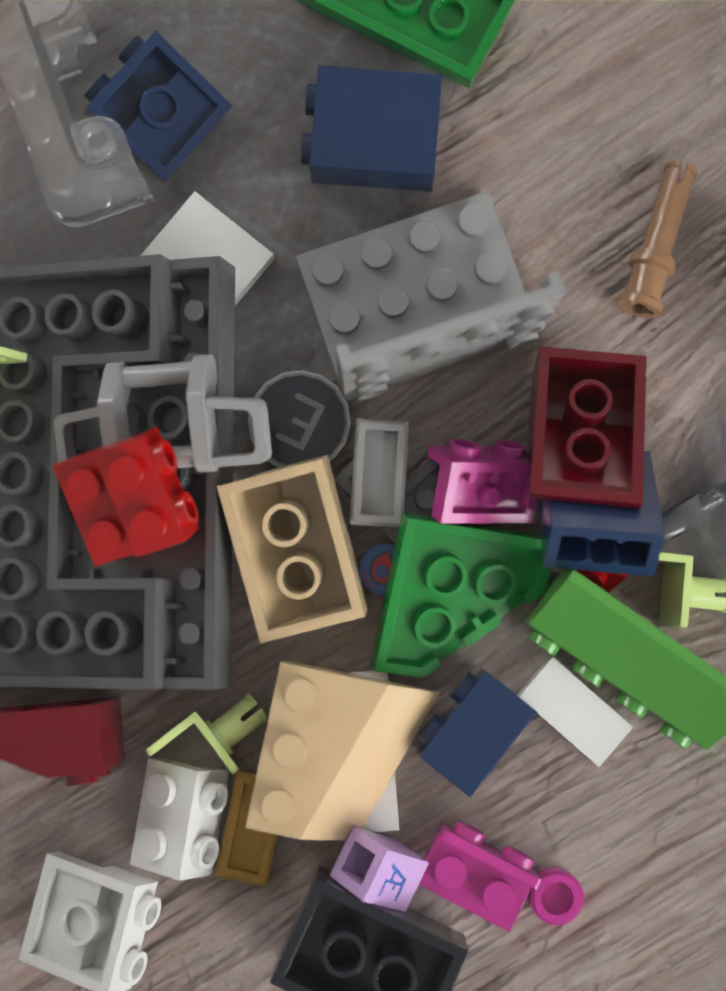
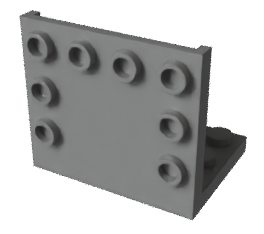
M489 191L296 255L297 264L342 394L347 402L355 399L359 401L370 399L387 392L390 387L505 348L511 350L528 345L539 339L540 332L546 328V323L555 314V309L566 293L558 271L547 274L539 290L525 293Z

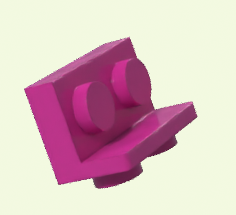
M465 439L449 440V445L429 446L428 457L440 465L431 516L439 523L533 522L537 498H529V454L526 453V446L508 440H497L494 447L481 446L476 442Z
M458 820L455 827L441 821L423 858L429 864L419 885L510 932L531 888L537 890L542 881L536 869L532 868L534 859L509 845H505L502 852L484 843L486 834L463 821Z

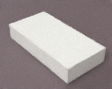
M552 656L547 659L517 694L519 698L536 710L540 717L598 767L602 765L633 728L632 725Z

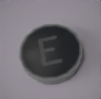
M305 370L284 372L267 381L254 398L262 399L267 404L272 455L267 462L275 468L324 455L329 456L331 464L346 447L351 429L349 406L340 389L323 375ZM249 413L248 424L250 438L255 445L252 416Z

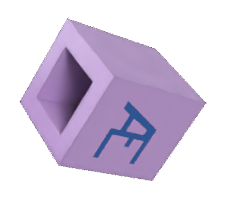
M353 826L329 876L363 902L406 912L429 862L394 838Z

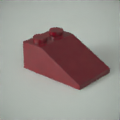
M539 346L531 383L529 498L631 508L642 507L647 356Z
M120 696L0 708V760L46 778L65 776L66 786L99 782V777L111 774L110 768L125 760Z

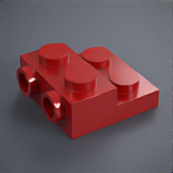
M158 427L62 460L52 466L95 567L133 554L137 558L186 542L199 529L197 525L198 510L195 501L188 492L183 491L176 474L178 466L176 454L171 444L167 440L162 439Z

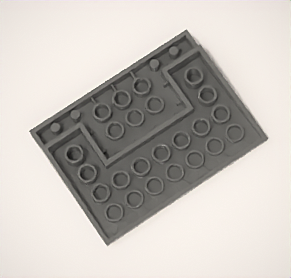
M161 254L0 268V346L27 353V362L0 364V687L214 690L230 687L232 540L217 486L233 481V466L218 467V470L214 472H198L195 467L177 468L176 474L183 491L188 492L193 497L198 510L197 525L199 529L186 542L137 558L133 554L96 567L52 467L58 463L54 431L55 418L62 414L98 407L97 402L103 371L107 363L125 362L130 367L190 362L196 355L211 354L216 361L218 376L215 396L234 397L236 267L222 257L210 256L170 260ZM188 384L131 388L128 405H126L130 436L158 427L162 439L167 440L172 447L192 446L186 401ZM215 409L219 455L233 454L234 409ZM99 417L76 421L73 424L72 432L75 455L102 447Z

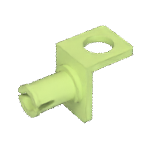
M661 552L658 563L663 564L659 625L687 628L689 608L718 610L726 613V598L715 596V592H726V578L714 579L692 576L694 556Z
M247 693L241 701L212 723L208 719L204 722L195 711L145 751L151 757L194 724L228 771L234 775L240 769L230 757L233 754L231 748L261 724L266 723L268 717L262 709H259L245 721L241 720L244 714L258 704Z

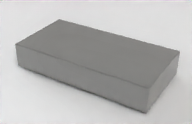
M356 419L350 525L399 528L402 513H404L409 422Z

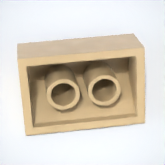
M328 455L279 467L217 486L260 644L366 616L369 604Z

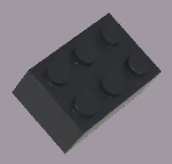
M321 866L318 867L275 961L270 984L285 991H452L469 953L463 933L410 908H407L406 912L363 902L329 876L330 870Z

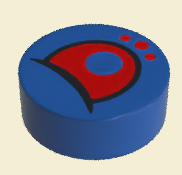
M383 543L375 545L364 554L361 560V579L364 585L377 595H385L395 549L394 544Z

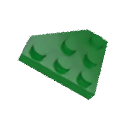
M402 513L370 660L372 669L375 672L425 678L442 666L440 663L442 659L464 644L469 647L502 623L500 618L525 601L529 604L544 594L551 568H546L543 565L541 535L474 524H441L431 517Z

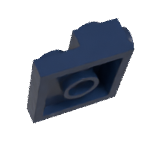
M155 30L146 41L137 35L117 57L124 66L112 79L103 73L87 90L84 97L91 103L85 109L84 114L122 149L125 147L164 183L230 110L232 105Z

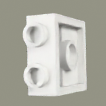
M62 852L47 853L18 960L91 991H126L131 989V985L136 984L141 979L147 965V954L141 951L145 931L154 926L161 911V900L155 897L158 882L117 866L100 867Z

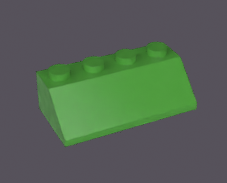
M576 570L557 572L546 588V592L541 595L523 621L525 626L533 630L528 638L531 642L554 657L559 650L576 661L572 667L575 673L596 687H599L602 681L608 683L620 692L615 701L640 718H643L646 712L652 714L664 723L659 732L685 750L690 743L708 750L726 735V676Z

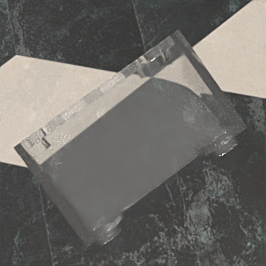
M14 0L0 43V75L46 204L51 213L63 225L76 228L155 201L144 171L140 170L119 124L103 116L89 117L73 123L59 81L82 73L78 60L80 51L86 43L90 45L97 42L81 1Z

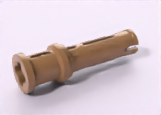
M669 161L665 164L664 175L642 248L635 250L631 254L629 266L632 271L625 293L619 294L616 305L626 313L642 318H658L662 314L663 305L660 299L666 279L673 276L676 267L674 264L675 260L671 254L693 181L698 172L696 167L689 163L686 166L685 172L681 173L680 176L679 173L683 161Z

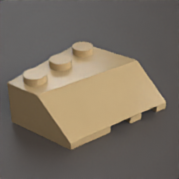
M289 660L281 661L245 828L301 840L346 841L353 826L363 829L440 692Z

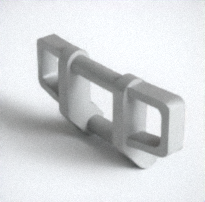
M211 354L196 355L190 362L130 367L125 362L107 363L103 371L97 402L98 407L62 414L54 420L58 462L76 456L72 426L76 421L99 417L102 446L130 437L126 405H128L131 388L188 384L186 401L192 446L173 447L177 458V468L195 467L198 472H214L218 470V467L260 464L267 461L272 455L267 404L259 398L215 396L218 376L216 361ZM215 409L246 410L251 414L255 440L254 452L219 455Z

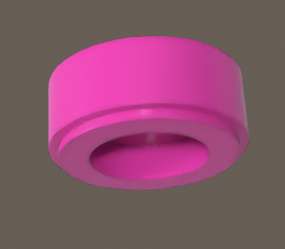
M549 867L538 872L542 881L537 890L531 888L528 894L530 905L535 914L542 921L551 925H564L573 921L581 912L584 902L583 890L577 879L569 871L559 867Z

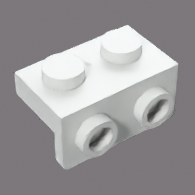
M148 758L130 865L178 881L210 876L219 852L218 838L223 809L228 799L227 784L229 771L222 768H199L165 758Z

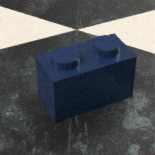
M483 669L476 676L467 672L449 695L455 701L443 718L435 713L416 738L423 743L417 750L419 757L470 798L537 713L536 710Z

